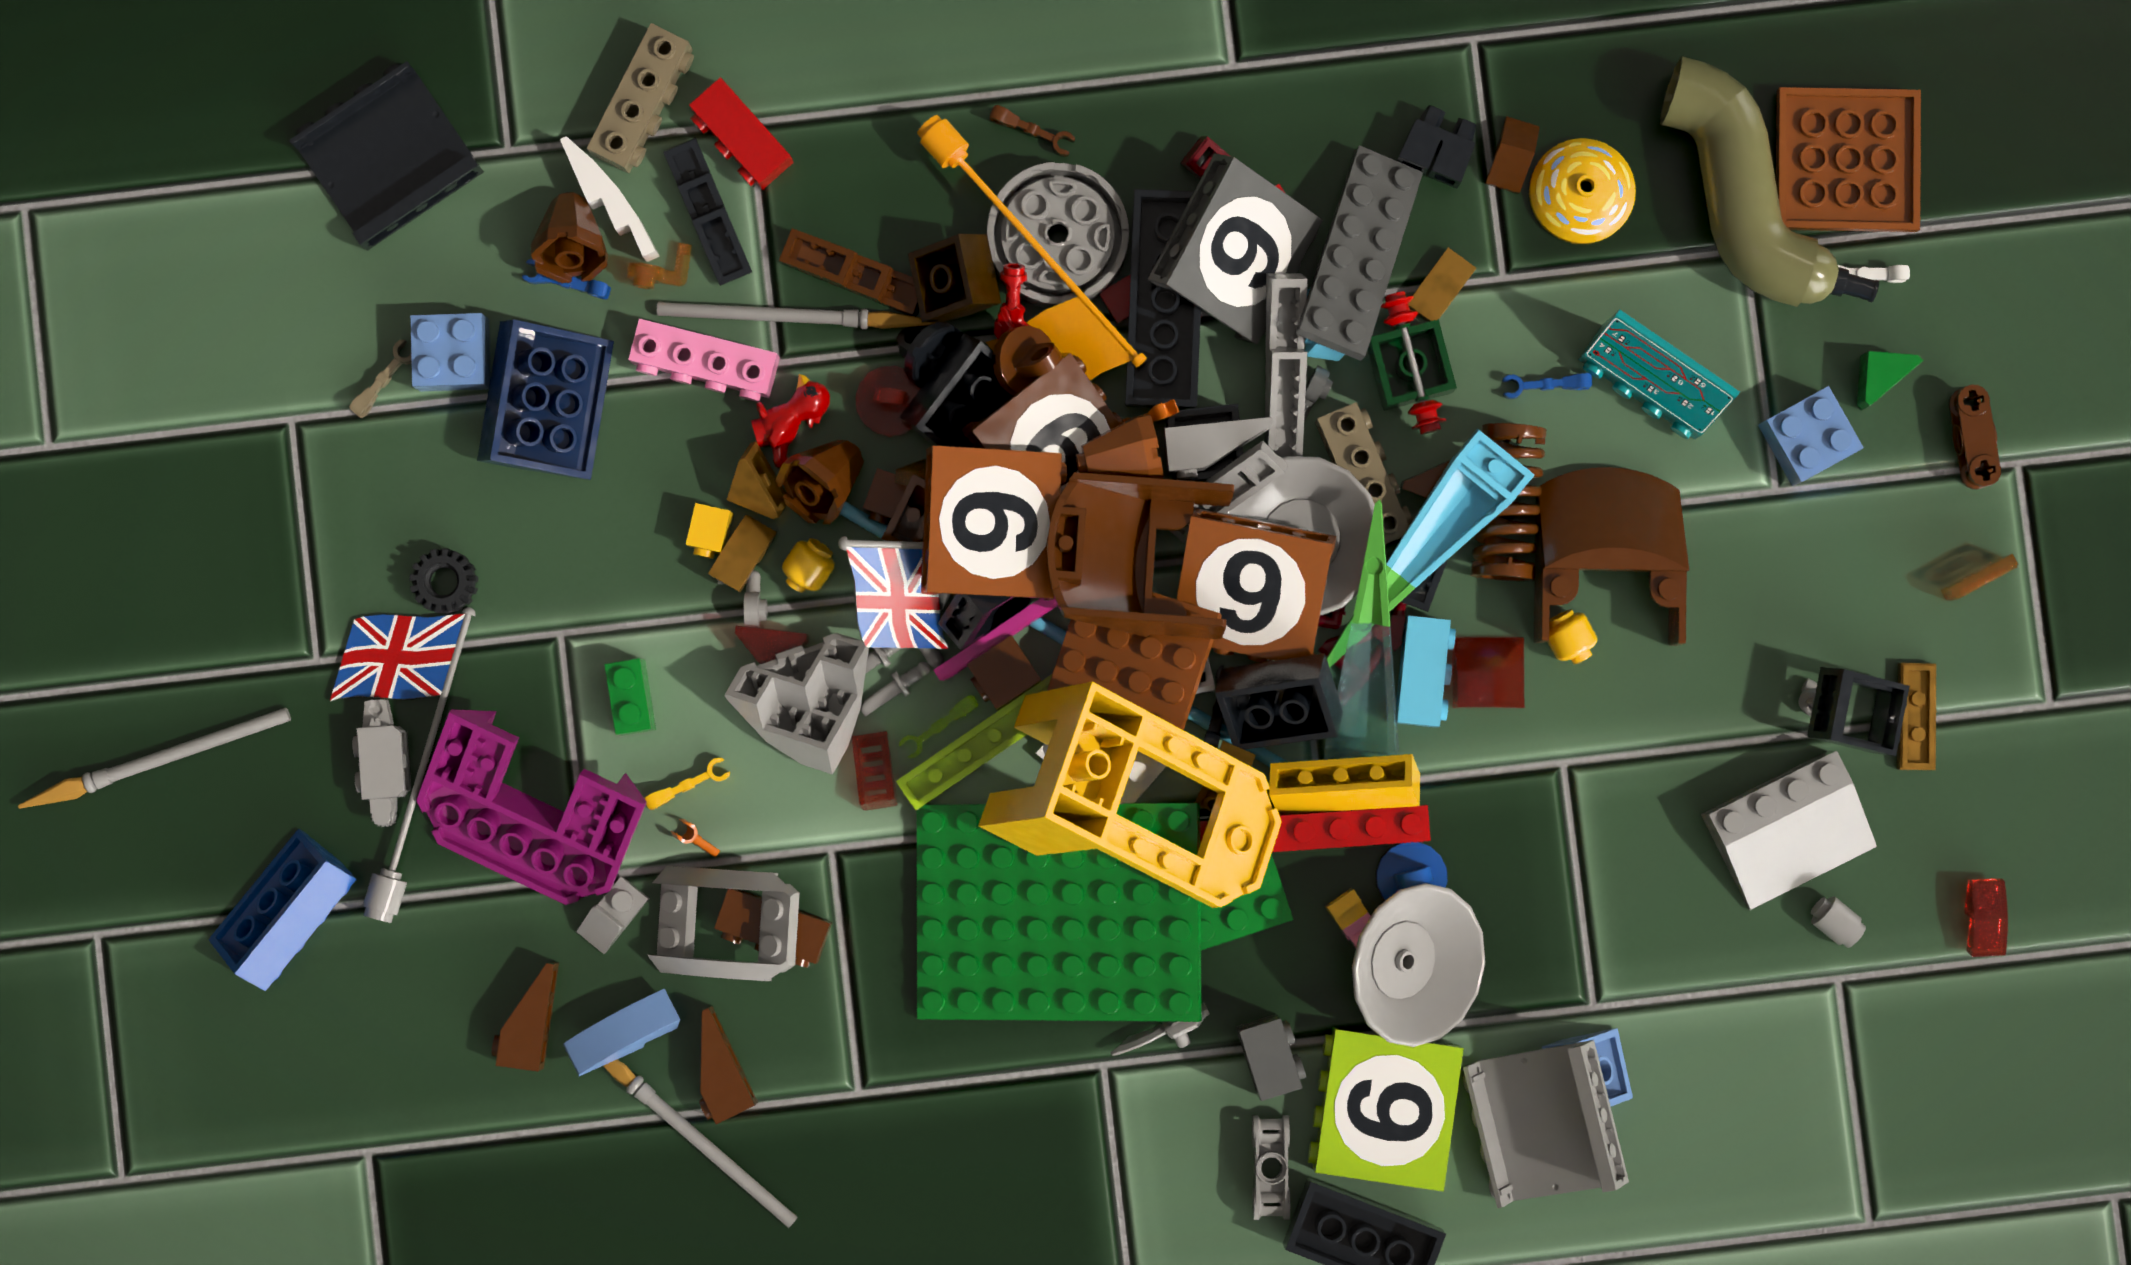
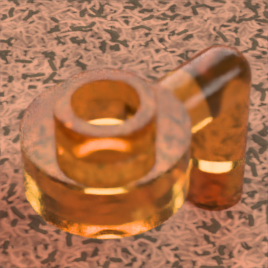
M678 243L674 271L665 270L662 267L651 264L629 263L627 278L634 280V287L643 289H654L655 284L661 283L684 286L688 278L692 245Z

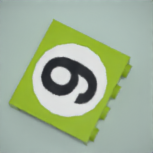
M1332 1027V1034L1325 1035L1323 1056H1328L1327 1070H1320L1318 1091L1323 1092L1322 1105L1315 1106L1313 1127L1318 1128L1317 1141L1310 1142L1308 1151V1163H1313L1314 1172L1444 1192L1464 1048L1459 1045L1446 1043L1445 1045L1426 1043L1410 1047L1389 1043L1380 1035L1352 1032Z

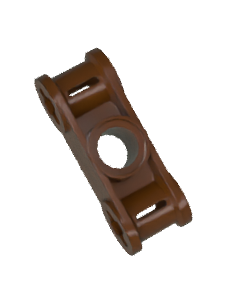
M1971 384L1955 391L1949 399L1948 407L1961 481L1966 487L1978 490L1993 485L1999 480L2001 466L1990 397L1983 387ZM1963 399L1974 400L1975 405L1973 407L1964 405ZM1975 469H1985L1986 476L1976 475Z

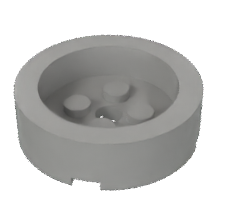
M1048 162L1035 165L1020 172L1001 189L997 197L1090 301L1099 297L1100 293L1113 284L1126 259L1129 242V224L1119 195L1103 177L1077 164ZM993 203L989 213L987 236L994 269L998 277L1000 278V272L1003 271V265L1018 263L1024 265L1025 272H1027V281L1021 284L1020 299L1041 308L1048 309L1077 297ZM1060 224L1067 229L1068 237L1065 242L1055 243L1049 240L1047 233L1051 226Z

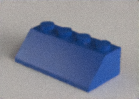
M298 829L208 940L235 975L266 991L273 981L279 978L283 969L295 954L304 947L305 942L316 928L326 920L329 912L338 901L348 893L356 878L341 861L304 831Z

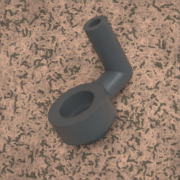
M1318 365L1306 385L1304 421L1317 399L1325 400L1333 384V381L1328 379L1330 371Z

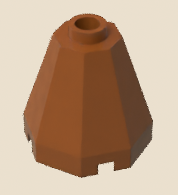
M1146 414L1132 417L1081 445L1082 453L1076 454L1078 472L1163 479L1161 457H1158L1157 452L1159 447L1151 415Z

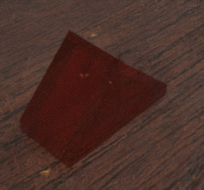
M735 626V634L759 664L776 659L775 654L800 645L803 647L809 643V635L806 633Z

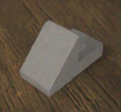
M621 876L599 904L592 907L578 928L577 933L605 954L650 898Z

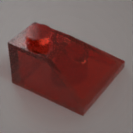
M1455 637V645L1452 650L1453 709L1525 708L1524 637Z

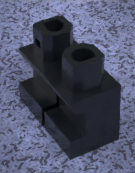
M1428 105L1420 120L1416 119L1397 161L1423 172L1425 176L1439 145L1440 150L1428 177L1457 189L1462 182L1475 146V142L1472 140L1476 124L1466 119L1458 118L1453 132H1448L1439 128L1446 112Z

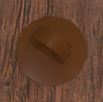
M1029 325L1010 328L1000 336L994 347L993 355H996V364H993L994 374L1002 388L1009 394L1016 395L1037 377L1054 369L1061 361L1063 355L1042 330Z

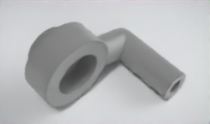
M753 570L746 582V592L744 594L745 628H760L761 621H767L768 616L767 599H761V576L756 570Z

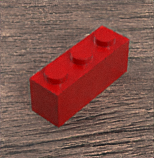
M721 77L689 104L690 109L694 113L690 118L691 121L703 134L708 131L711 132L718 140L713 145L727 161L731 157L741 166L737 172L750 187L756 183L763 190L794 163L791 155Z

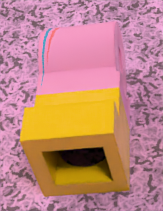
M1350 888L1327 904L1325 908L1348 941L1350 940L1356 948L1359 935L1371 916L1355 890Z

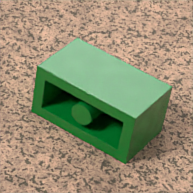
M639 658L604 664L615 735L623 736L656 730L646 661Z

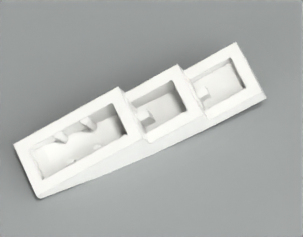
M567 136L561 138L560 141L591 208L594 210L605 205L612 224L620 236L632 231L640 252L647 262L660 257L643 223L619 188L596 162Z

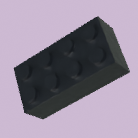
M1307 1177L1284 1238L1283 1246L1289 1252L1323 1265H1435L1446 1233L1440 1227Z

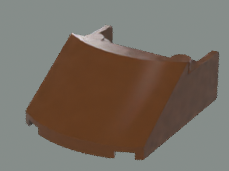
M1597 467L1572 471L1540 485L1542 494L1538 497L1536 496V505L1540 507V513L1535 515V524L1538 525L1539 532L1535 534L1537 551L1535 552L1534 643L1549 641L1550 605H1564L1574 600L1579 588V570L1650 571L1649 590L1651 598L1659 606L1669 608L1668 645L1678 646L1685 644L1687 571H1689L1680 490L1653 475L1614 467Z
M1074 472L1056 502L1047 542V567L1050 585L1063 617L1148 637L1149 634L1222 639L1226 629V619L1187 616L1185 608L1177 600L1152 597L1156 529L1181 530L1190 523L1194 504L1230 506L1234 494V485Z

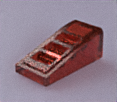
M887 731L852 736L859 804L862 810L897 806L896 787ZM881 745L882 751L862 754L861 748ZM883 760V765L864 768L865 762ZM885 775V780L866 782V777ZM886 789L887 792L868 796L869 791Z

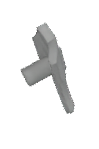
M1202 1002V1021H1162V1024L1128 1036L1110 1053L1112 1056L1134 1050L1165 1034L1174 1039L1179 1048L1186 1047L1191 1042L1187 1033L1198 1028L1210 1013L1205 1003Z

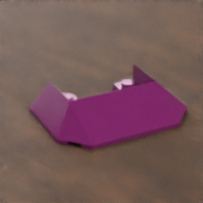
M452 709L446 719L417 797V803L422 813H427L434 827L431 832L437 844L564 905L577 902L580 898L589 895H601L610 892L647 803L629 776L625 773L616 784L583 769L578 776L565 812L502 783L519 737L492 725L497 711Z

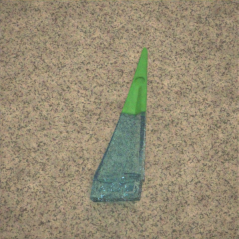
M1380 499L1374 505L1363 569L1337 691L1343 709V716L1338 737L1327 738L1324 760L1398 755L1399 751L1383 512Z

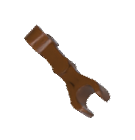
M995 105L990 113V120L998 125L1013 129L1018 128L1031 137H1038L1052 143L1053 151L1059 156L1066 157L1070 152L1059 148L1058 140L1065 138L1070 142H1075V137L1067 131L1054 135L1040 129L1038 125L1032 122L1020 120V117L1000 105Z

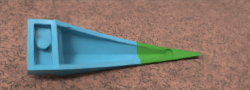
M1479 429L1475 430L1458 453L1452 457L1386 562L1389 612L1457 550L1506 509L1535 475ZM1352 616L1326 657L1329 668L1376 624L1352 623Z

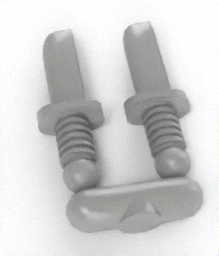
M872 647L874 651L868 655L866 673L883 663L885 668L889 666L891 662L887 657H891L890 655H894L893 653H897L896 651L902 648ZM918 648L927 662H920L916 667L914 666L913 669L911 668L910 671L905 672V675L902 674V677L899 676L897 671L892 673L893 681L868 697L861 705V711L866 717L901 692L905 697L911 692L907 686L910 687V684L913 685V682L918 681L919 678L921 679L923 675H927L930 672V666L937 668L943 664L944 658L937 648Z

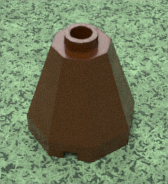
M574 192L559 194L551 201L531 242V256L533 260L535 259L537 273L560 283H570L574 276H581V281H591L608 266V254L585 197Z
M835 440L791 455L782 464L775 481L779 488L782 485L785 487L786 493L782 497L786 505L805 521L816 524L819 520H824L823 524L830 525L839 516L863 466L864 460L860 449L854 443L848 440Z

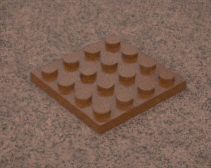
M1779 87L1777 89L1776 187L1781 217L1786 227L1790 230L1918 232L1920 230L1921 90Z
M1152 592V597L1173 599ZM1177 600L1185 608L1187 616L1218 619L1222 617L1218 612ZM1071 619L1047 690L1093 681L1184 730L1214 639L1149 634L1148 637Z

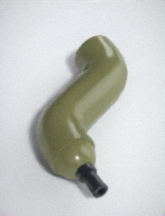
M1680 56L1664 98L1660 125L1685 131L1696 142L1711 233L1718 253L1731 274L1750 290L1771 300L1798 307L1800 303L1812 304L1822 301L1830 294L1839 297L1845 294L1872 303L1878 292V280L1849 274L1848 269L1838 267L1834 255L1827 248L1819 245L1818 239L1797 234L1788 229L1781 217L1768 132L1760 108L1747 88L1728 73L1712 65Z

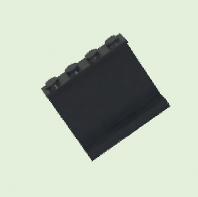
M407 61L403 64H393L383 73L384 77L375 83L369 82L355 90L353 98L344 104L338 102L324 112L325 116L315 123L308 122L296 130V136L289 140L299 150L354 231L352 234L358 243L367 251L484 173L421 78Z

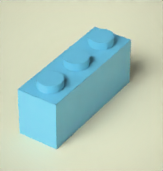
M1406 616L1402 637L1403 643L1401 647L1394 723L1440 727L1441 720L1446 721L1448 700L1443 699L1444 685H1450L1452 676V664H1446L1448 650L1454 649L1456 629L1450 628L1451 620Z

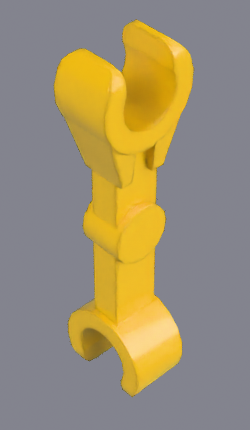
M715 758L709 762L706 772L694 778L685 779L673 788L661 789L647 795L644 799L647 802L648 809L654 810L668 803L676 794L687 792L695 788V785L710 778L718 782L726 780L731 774L730 771L722 776H715L712 771L713 766L716 763L723 762L724 759Z

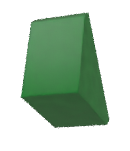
M1868 351L1862 354L1859 365L1857 406L1860 410L1870 407L1924 360L1919 355L1875 351Z

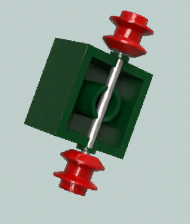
M1405 291L1389 294L1384 297L1385 303L1381 305V308L1388 309L1389 316L1383 322L1392 327L1397 326L1396 330L1372 336L1368 347V354L1383 411L1417 403L1407 412L1409 415L1416 416L1417 423L1412 427V430L1419 429L1421 435L1441 430L1440 423L1447 421L1446 418L1438 417L1437 409L1442 406V403L1429 399L1451 394L1457 389L1439 319L1410 326L1409 322H1412L1418 315L1417 311L1410 310L1408 304L1414 299V296L1406 297Z

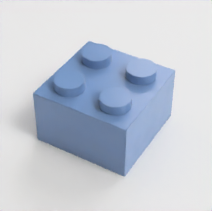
M484 314L410 315L412 386L420 392L489 389L491 379L489 319Z
M1829 386L1758 424L1792 486L1809 479L1864 448Z

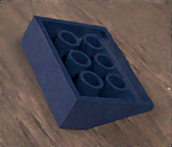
M515 319L500 321L477 461L591 480L614 341Z

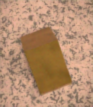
M756 441L749 444L739 459L727 500L775 519L781 515L786 507L782 497L785 491L782 486L778 487L775 481L776 475Z

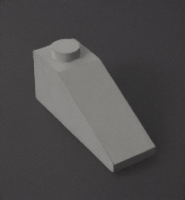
M1273 417L1164 428L1168 475L1176 474L1177 480L1197 478V472L1208 469L1271 429Z

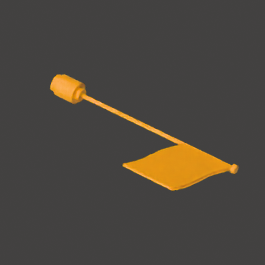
M938 115L928 119L917 131V135L921 138V145L942 168L948 166L956 168L960 166L1077 296L1042 311L1026 323L1042 330L1061 353H1071L1076 357L1078 356L1086 366L1087 371L1085 374L1089 380L1094 379L1107 370L1132 361L1136 368L1139 367L1147 357L1143 353L1138 354L965 162L968 156L966 152L969 146L968 142L947 119H941ZM998 339L986 341V344L994 351Z

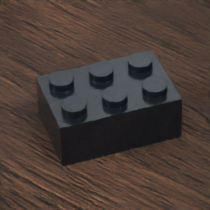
M963 333L899 418L933 446L973 448L961 430L970 422H982L1014 395L1009 394L1000 386L994 374L993 364H996V355H993V351L980 340Z
M1325 653L1221 669L1215 695L1232 745L1246 750L1338 737L1343 709Z

